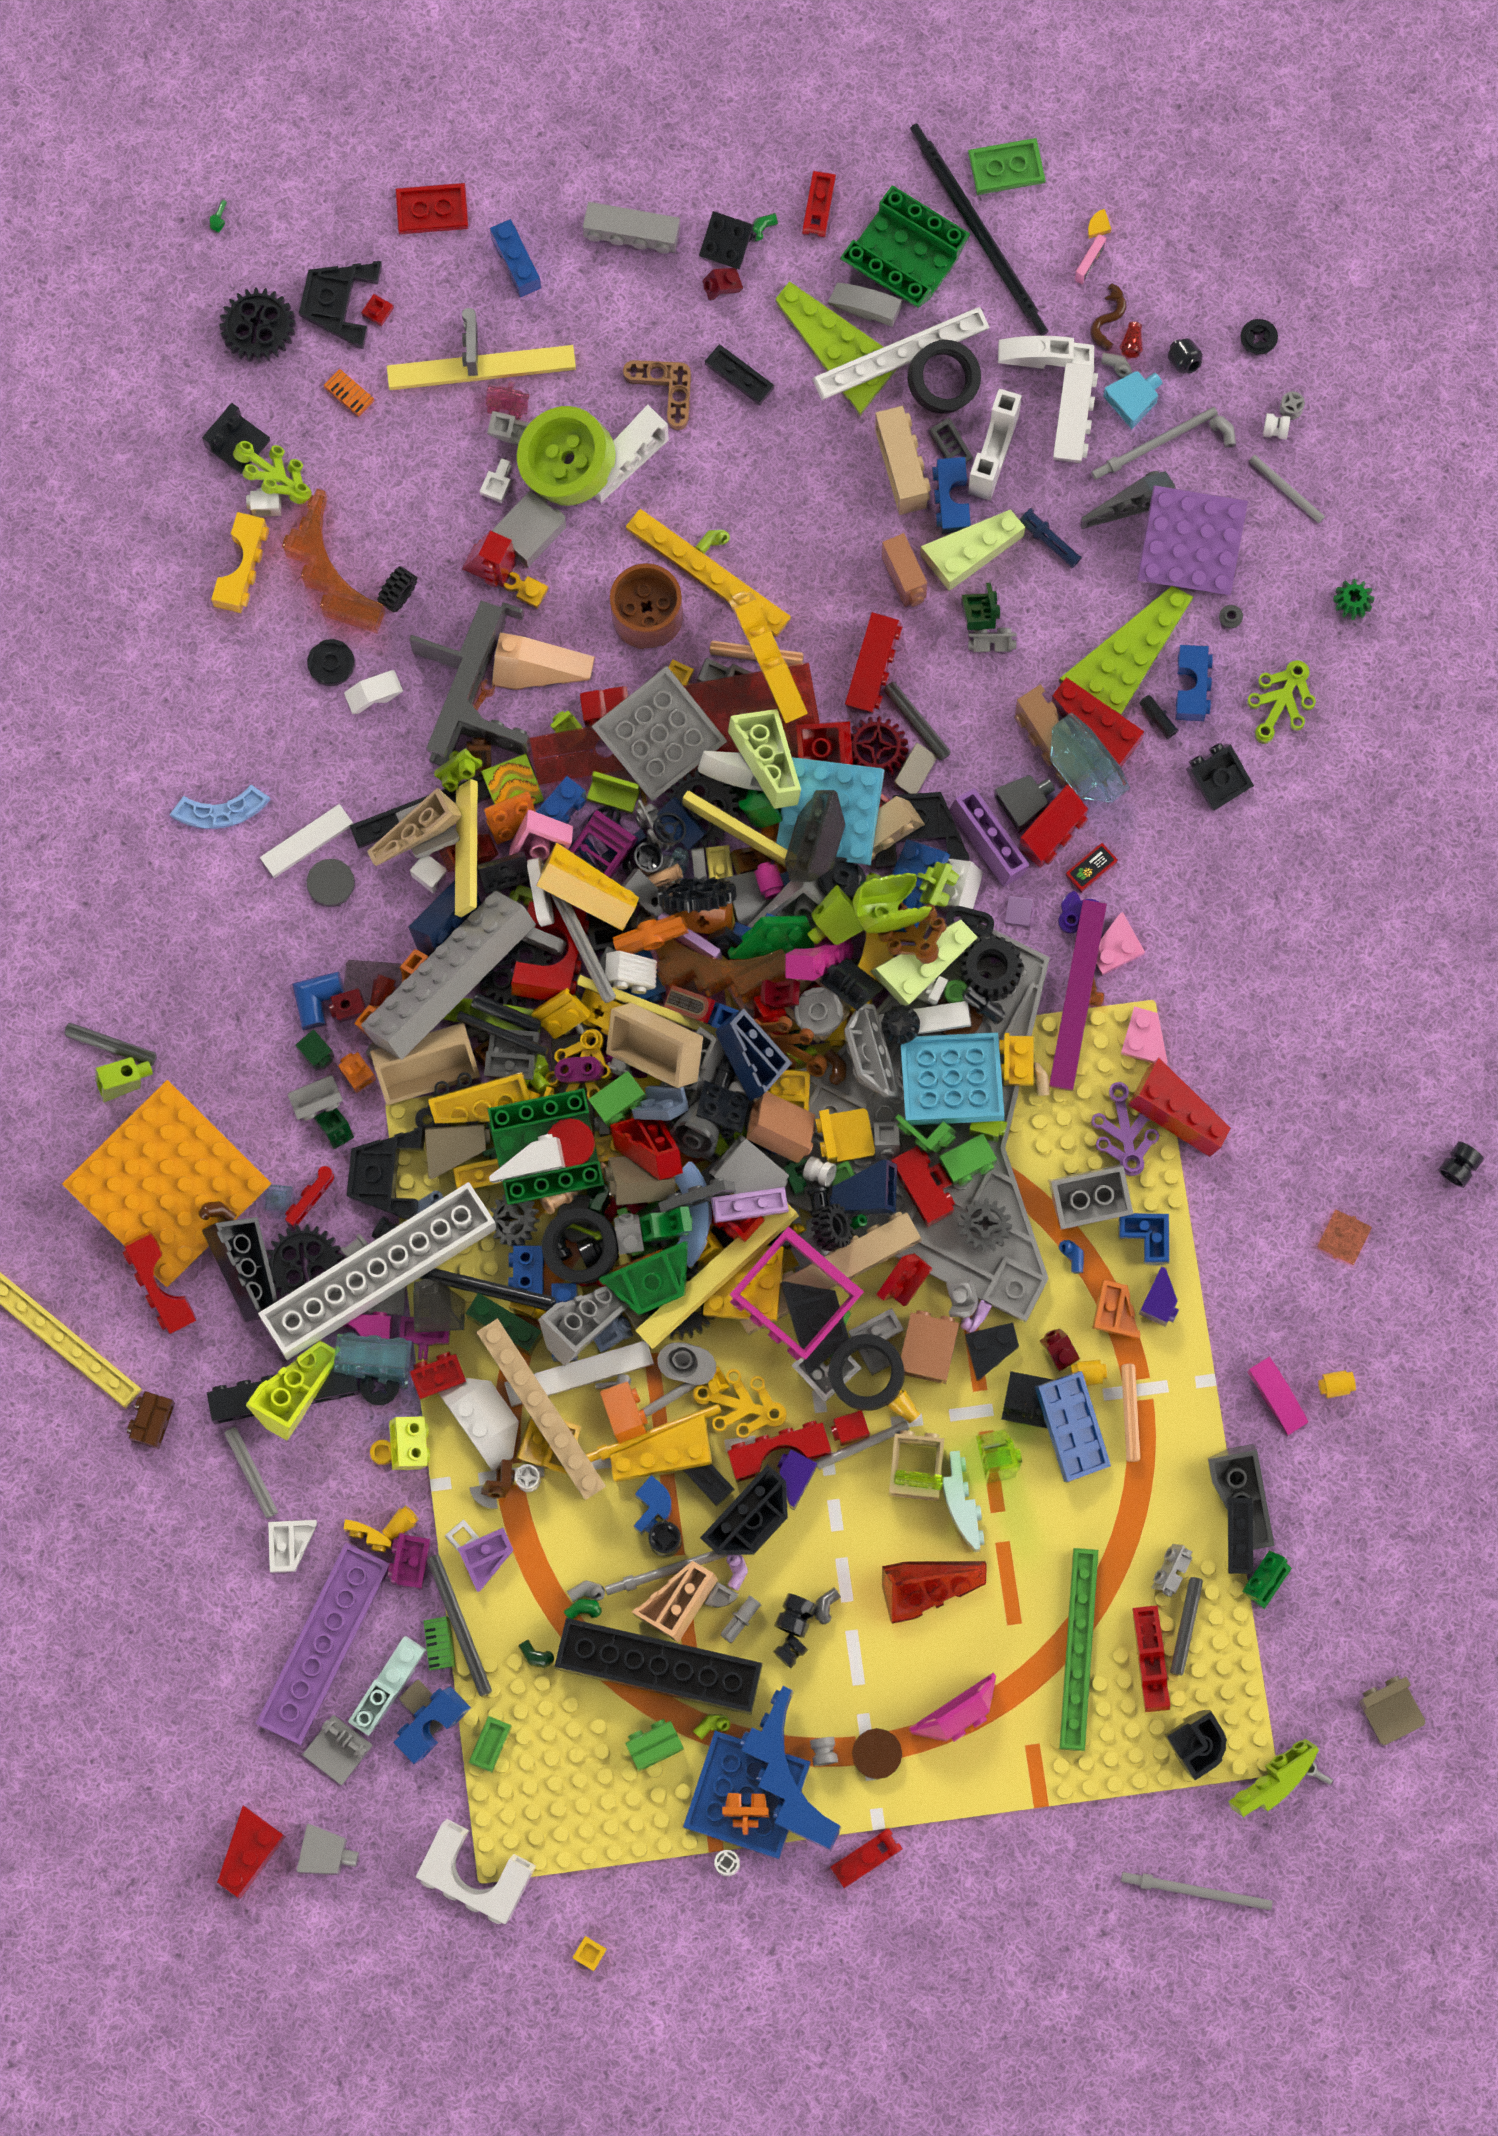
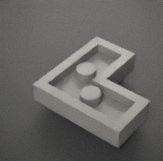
M891 1308L853 1328L848 1333L850 1337L872 1334L888 1340L903 1332L904 1329ZM874 1349L858 1350L872 1376L890 1366L888 1359L881 1352Z

